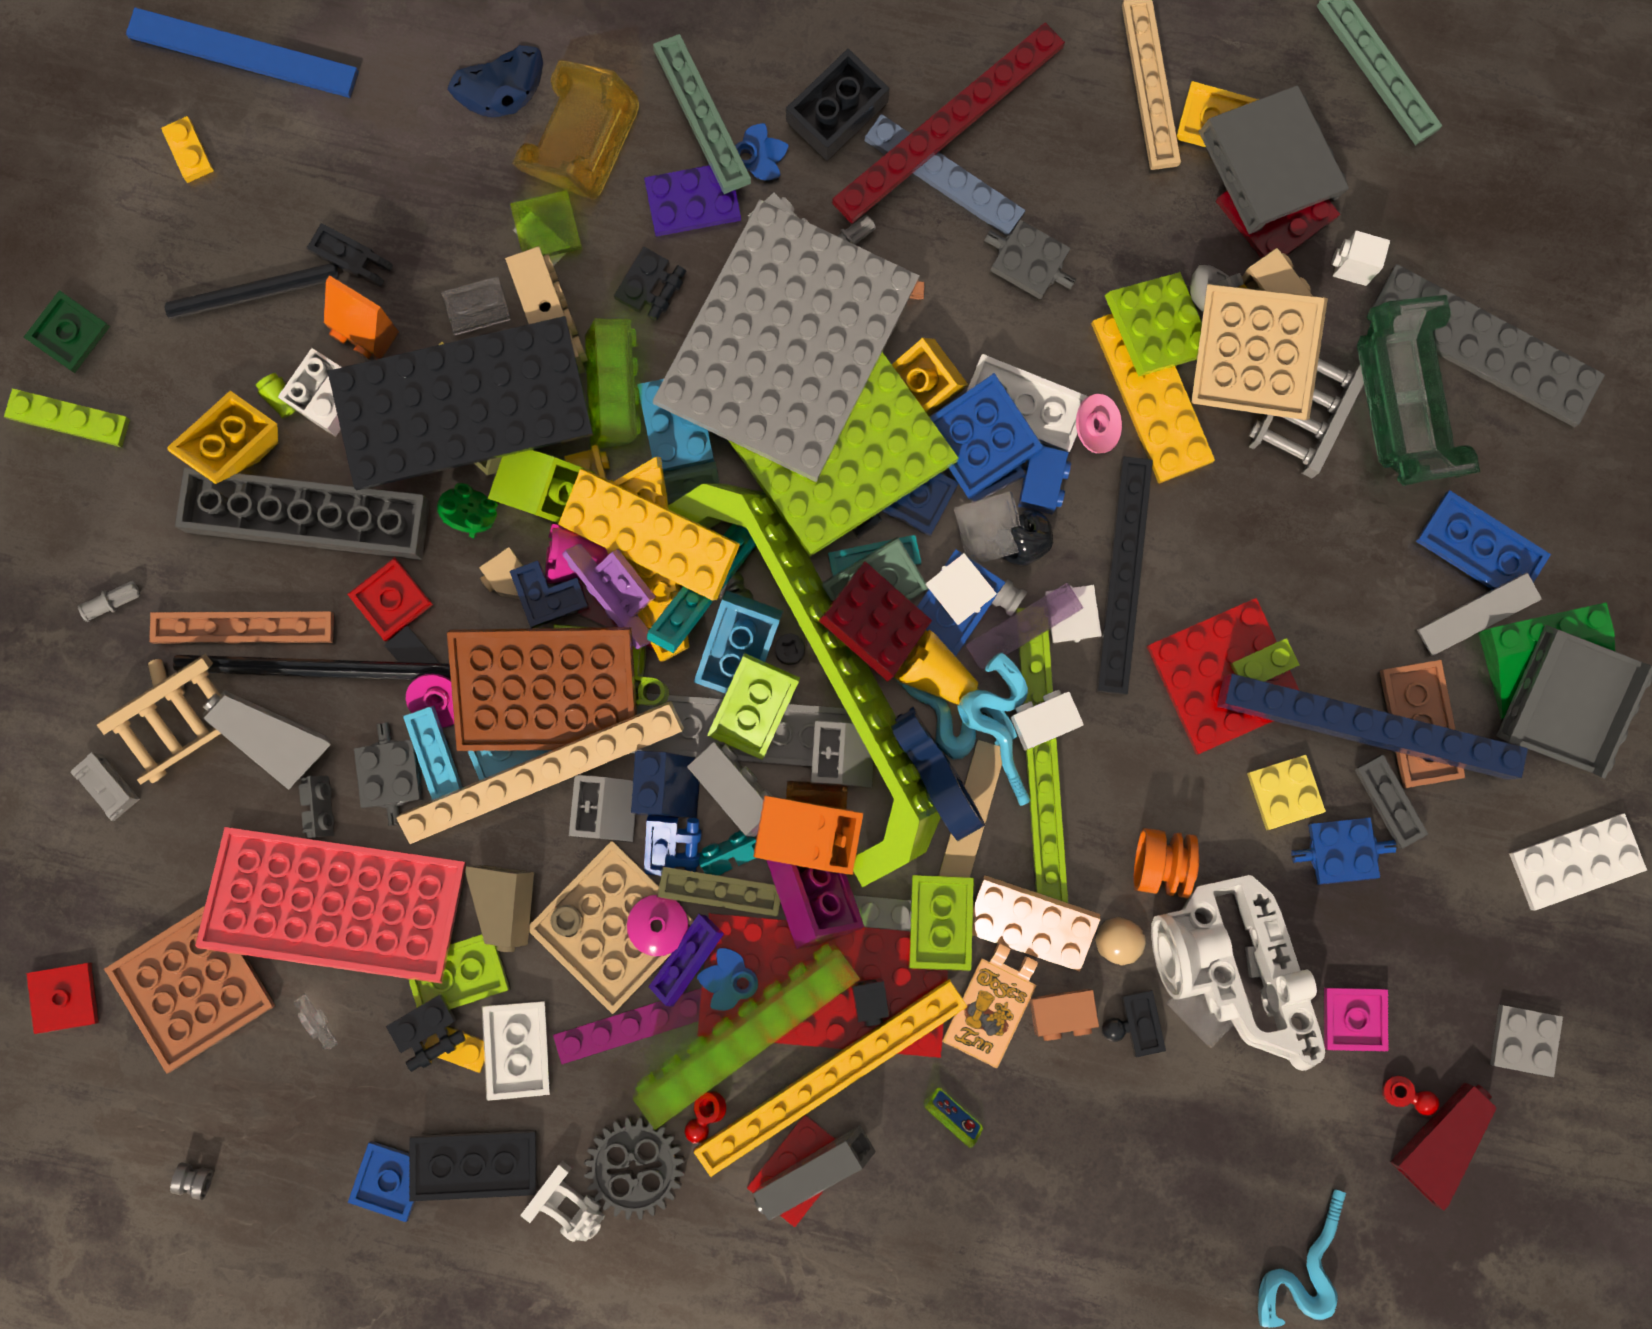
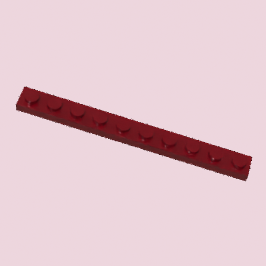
M1046 22L833 197L832 204L851 224L854 223L1064 47L1065 42Z

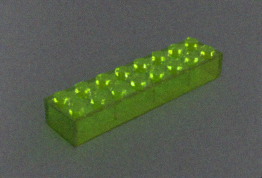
M828 944L820 947L812 954L815 958L807 965L800 962L787 972L789 978L780 984L776 980L763 990L764 996L755 1002L752 998L737 1009L739 1015L732 1020L725 1017L712 1027L713 1034L705 1039L702 1035L687 1046V1053L683 1056L673 1055L662 1064L661 1072L655 1076L650 1072L637 1082L633 1100L654 1130L860 980L836 944L831 947Z

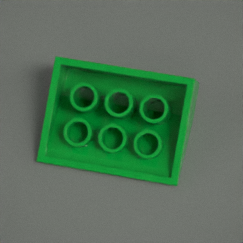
M1607 602L1497 626L1478 632L1501 719L1507 713L1545 625L1615 651V633Z

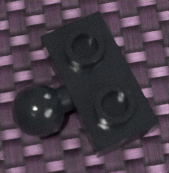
M1153 990L1121 996L1127 1021H1122L1115 1017L1107 1019L1102 1025L1104 1038L1110 1042H1118L1124 1038L1126 1033H1129L1135 1057L1165 1052L1166 1048Z

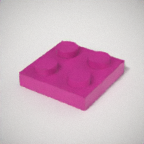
M1324 988L1325 1049L1388 1051V989Z

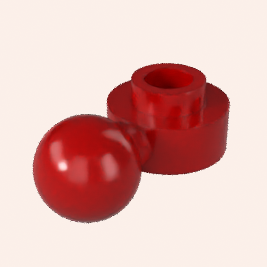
M1392 1076L1382 1086V1095L1385 1101L1392 1106L1405 1107L1412 1103L1415 1109L1425 1116L1433 1115L1439 1108V1099L1433 1092H1415L1413 1083L1406 1077ZM1397 1086H1402L1405 1090L1404 1096L1400 1098L1394 1092Z
M716 1091L704 1092L696 1098L694 1112L697 1119L690 1120L685 1126V1136L688 1141L695 1144L704 1142L709 1135L708 1124L718 1122L725 1116L726 1102L720 1093Z

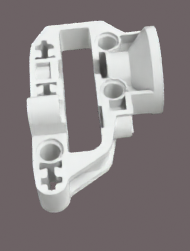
M1251 875L1198 886L1187 899L1182 910L1154 916L1151 923L1154 958L1161 980L1172 998L1177 1000L1205 994L1210 1014L1215 1013L1219 1022L1231 1020L1240 1037L1249 1046L1288 1059L1298 1070H1309L1324 1059L1325 1047L1311 1003V999L1317 993L1315 979L1308 969L1300 970L1276 899L1258 880ZM1230 893L1235 896L1245 930H1249L1255 948L1253 955L1264 986L1260 990L1263 1007L1268 1017L1274 1016L1278 1031L1263 1032L1255 1024L1233 956L1231 940L1223 925L1215 900L1216 896ZM1195 913L1203 914L1207 924L1199 923L1195 918ZM1273 960L1275 963H1280L1282 967H1280V965H1274ZM1214 971L1221 972L1224 975L1225 983H1220L1215 979ZM1292 1017L1298 1018L1301 1021L1302 1030H1298L1293 1026ZM1304 1036L1306 1037V1040H1305V1039H1302V1040L1298 1041V1039H1300V1038H1302V1037H1304ZM1302 1050L1304 1052H1310L1311 1057L1309 1055L1304 1056Z

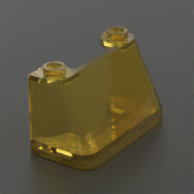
M559 60L551 76L552 89L560 97L538 146L531 143L521 145L512 164L528 175L579 196L596 199L606 184L637 115L639 107L638 97L614 70Z

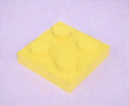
M1307 755L1247 773L1266 830L1326 812Z

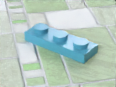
M431 706L403 716L432 800L463 788L435 707Z

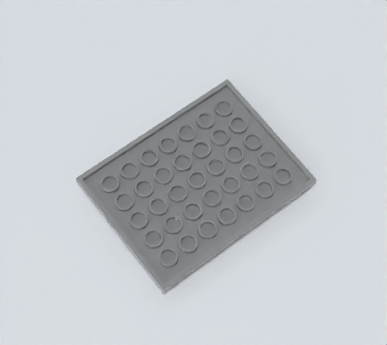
M759 199L653 399V404L817 482L920 276Z

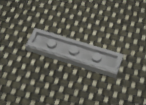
M1524 573L1418 628L1417 631L1430 655L1434 656L1542 600L1529 574Z

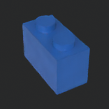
M1043 446L1045 449L1028 459L1018 507L1052 515L1056 507L1061 508L1065 490L1060 489L1062 479H1068L1071 462L1067 461L1068 452Z

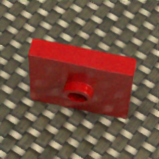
M395 557L347 594L384 641H388L433 605Z
M91 963L26 973L34 1034L99 1023Z

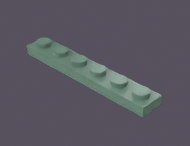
M1353 0L1319 1L1317 8L1415 146L1439 131L1442 124Z
M678 34L654 43V52L723 194L751 184V177L681 35Z

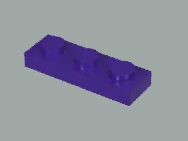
M698 914L683 936L678 948L671 953L648 986L665 1006L673 1007L724 935L706 915Z

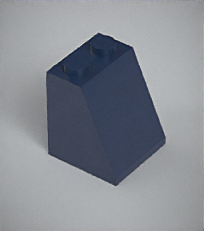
M635 751L631 813L643 816L697 818L700 782L687 767L696 757L667 752Z

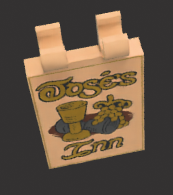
M1000 943L997 944L990 961L980 958L962 996L967 1004V1008L952 1017L942 1039V1042L995 1068H998L1037 986L1030 982L1029 979L1038 965L1037 961L1027 956L1023 959L1019 971L1003 964L1011 949Z

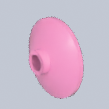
M1103 394L1088 396L1082 401L1077 411V433L1082 444L1088 450L1099 454L1109 452L1117 445L1121 436L1122 420L1119 409L1112 399Z

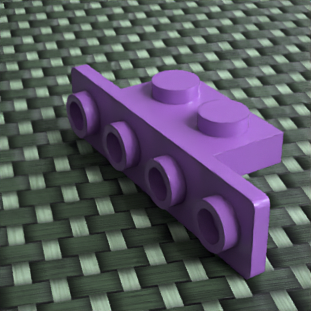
M578 544L566 549L562 555L568 562L569 567L585 583L589 593L596 597L605 609L608 617L614 620L618 627H632L633 646L639 649L651 643V641L647 640L649 629L637 614L656 596L622 553L617 549L597 565L583 545Z

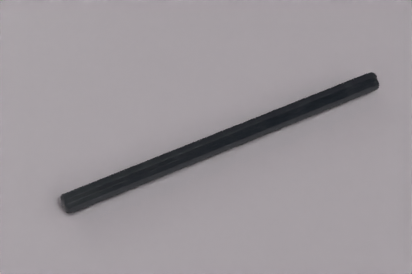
M176 655L173 658V669L179 671L201 656ZM208 656L213 664L207 669L208 673L407 680H414L424 674H439L451 679L450 665L447 663Z

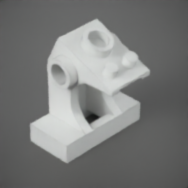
M562 1161L520 1216L531 1223L538 1212L542 1211L553 1217L563 1226L560 1232L572 1242H575V1240L587 1241L598 1233L601 1227L600 1223L605 1215L599 1211L601 1207L599 1202H595L594 1198L586 1195L584 1198L563 1181L572 1168ZM566 1196L580 1207L573 1219H570L558 1209V1206Z

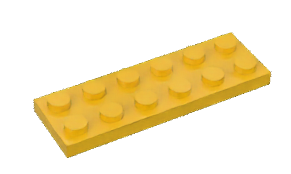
M1112 313L1093 320L1091 323L1145 453L1148 459L1153 460L1152 469L1158 483L1160 484L1213 463L1215 461L1176 367L1173 366L1138 377Z
M580 469L558 525L611 551L618 549L625 558L710 600L718 599L740 546V543L586 469Z

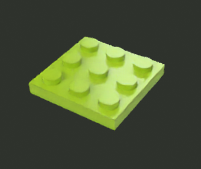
M1181 272L1112 290L1105 295L1138 377L1197 360L1202 322Z

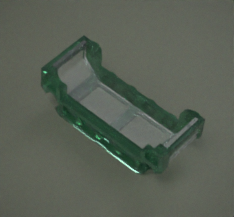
M1447 295L1388 301L1370 308L1367 319L1371 321L1367 335L1360 336L1357 343L1378 461L1384 468L1392 467L1399 474L1397 481L1402 486L1444 478H1458L1480 472L1478 455L1473 447L1469 445L1454 446L1442 374L1437 356V347L1433 331L1445 327L1449 322L1451 310Z

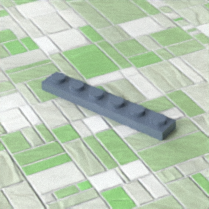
M881 114L865 136V142L883 154H887L911 133ZM939 152L913 173L1006 236L1011 234L1025 214V209Z

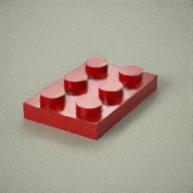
M805 1114L749 1183L747 1189L754 1193L761 1184L834 1141L836 1138ZM822 1192L780 1216L793 1227H796Z

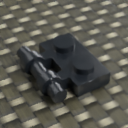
M643 246L614 294V298L641 313L645 304L652 306L647 316L657 321L661 313L667 311L670 306L668 302L675 290L679 291L683 284L682 278L687 271L677 265L672 274L665 272L670 264L669 260ZM660 281L665 286L659 296H655L652 293Z
M442 994L386 1026L400 1053L412 1047L415 1056L406 1061V1065L411 1072L419 1067L426 1068L432 1064L433 1059L445 1052L449 1054L457 1049L456 1046L466 1040L461 1030L451 1035L446 1027L457 1020ZM436 1033L439 1042L426 1049L422 1041Z

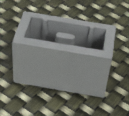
M815 721L811 784L872 788L873 759L854 724Z
M576 775L574 777L569 836L633 842L636 814L631 813L633 781Z

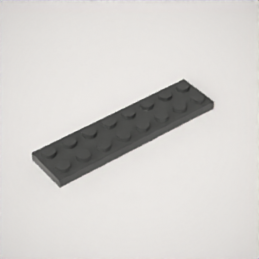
M1398 264L1392 268L1367 315L1368 318L1573 427L1580 424L1605 376L1604 373Z

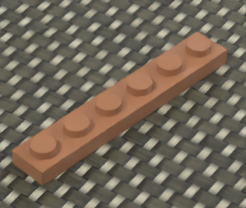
M331 611L150 612L149 642L153 644L333 643L334 613Z

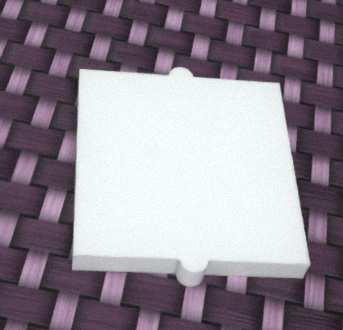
M964 553L950 565L942 566V571L925 584L957 625L974 612L979 613L980 607L997 595Z
M1068 585L1066 589L1045 591L1052 643L1073 640L1075 643H1078L1081 639L1102 636L1094 585L1074 588Z

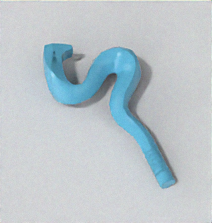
M998 653L988 662L985 671L996 670L1002 676L1009 687L1010 698H1002L986 690H975L964 695L957 707L959 715L967 727L993 735L998 740L1002 766L1018 803L1022 806L1031 800L1028 793H1026L1025 786H1023L1024 784L1014 764L1011 735L1004 725L980 712V709L984 707L999 711H1011L1021 706L1027 698L1028 688L1021 672L1005 654Z
M897 680L913 698L934 708L937 715L936 743L942 751L953 760L962 759L967 756L974 748L976 730L967 727L962 721L961 733L958 737H955L953 735L951 711L944 699L900 683ZM987 707L980 709V712L986 713L990 718L1004 725L1009 731L1012 740L1017 737L1015 728L1005 711ZM996 739L995 745L998 746L999 743H998V740Z
M1334 1189L1333 1199H1331L1332 1203H1330L1329 1214H1327L1328 1218H1326L1323 1231L1310 1247L1307 1255L1306 1266L1317 1296L1312 1297L1309 1295L1293 1273L1284 1269L1269 1271L1262 1279L1258 1294L1260 1326L1271 1328L1285 1324L1283 1319L1276 1316L1275 1310L1276 1293L1280 1284H1285L1289 1288L1298 1308L1306 1316L1314 1320H1324L1334 1314L1338 1294L1322 1267L1321 1259L1335 1236L1346 1196L1345 1192Z

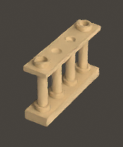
M206 654L104 717L97 724L104 735L111 730L115 734L119 733L146 771L141 773L137 779L140 785L147 780L151 783L156 782L167 774L166 768L221 734L214 727L208 731L181 693L183 691L181 686L191 680L193 684H198L208 699L215 693L220 696V693L207 677L209 675L207 669L213 663ZM163 697L167 701L171 699L198 737L184 747L181 746L155 710L157 708L155 702ZM138 713L141 717L145 716L172 753L158 763L154 761L129 727L131 723L128 719Z

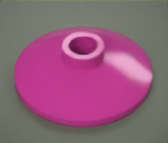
M424 674L414 679L406 691V704L409 711L414 713L434 706L441 727L453 725L454 712L451 679L439 674Z
M657 895L645 897L636 903L630 911L627 920V931L631 942L639 951L650 956H664L674 952L688 930V918L683 907L676 900L659 898ZM654 920L662 922L663 927L659 932L653 931L651 928V923Z

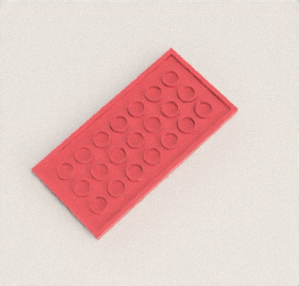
M224 827L195 946L200 949L442 984L466 863L450 859Z

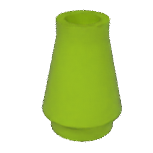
M272 373L255 385L259 390L257 394L282 419L296 411L278 398L286 386L283 377L279 378L276 373Z

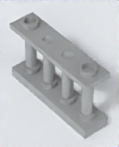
M1319 358L1317 371L1340 382V386L1344 387L1340 397H1332L1314 388L1313 401L1327 407V411L1331 413L1327 423L1324 421L1319 423L1311 418L1309 420L1283 417L1314 433L1315 437L1318 438L1315 447L1307 449L1269 430L1268 427L1274 415L1267 414L1264 415L1261 422L1257 420L1251 429L1249 436L1253 439L1249 447L1255 449L1264 440L1302 459V463L1305 464L1302 474L1311 479L1320 473L1371 369L1360 364L1353 371L1348 370L1346 372Z

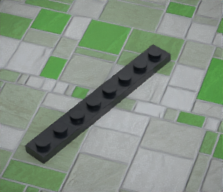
M1123 456L1121 460L1096 692L1128 694L1153 464L1151 459Z

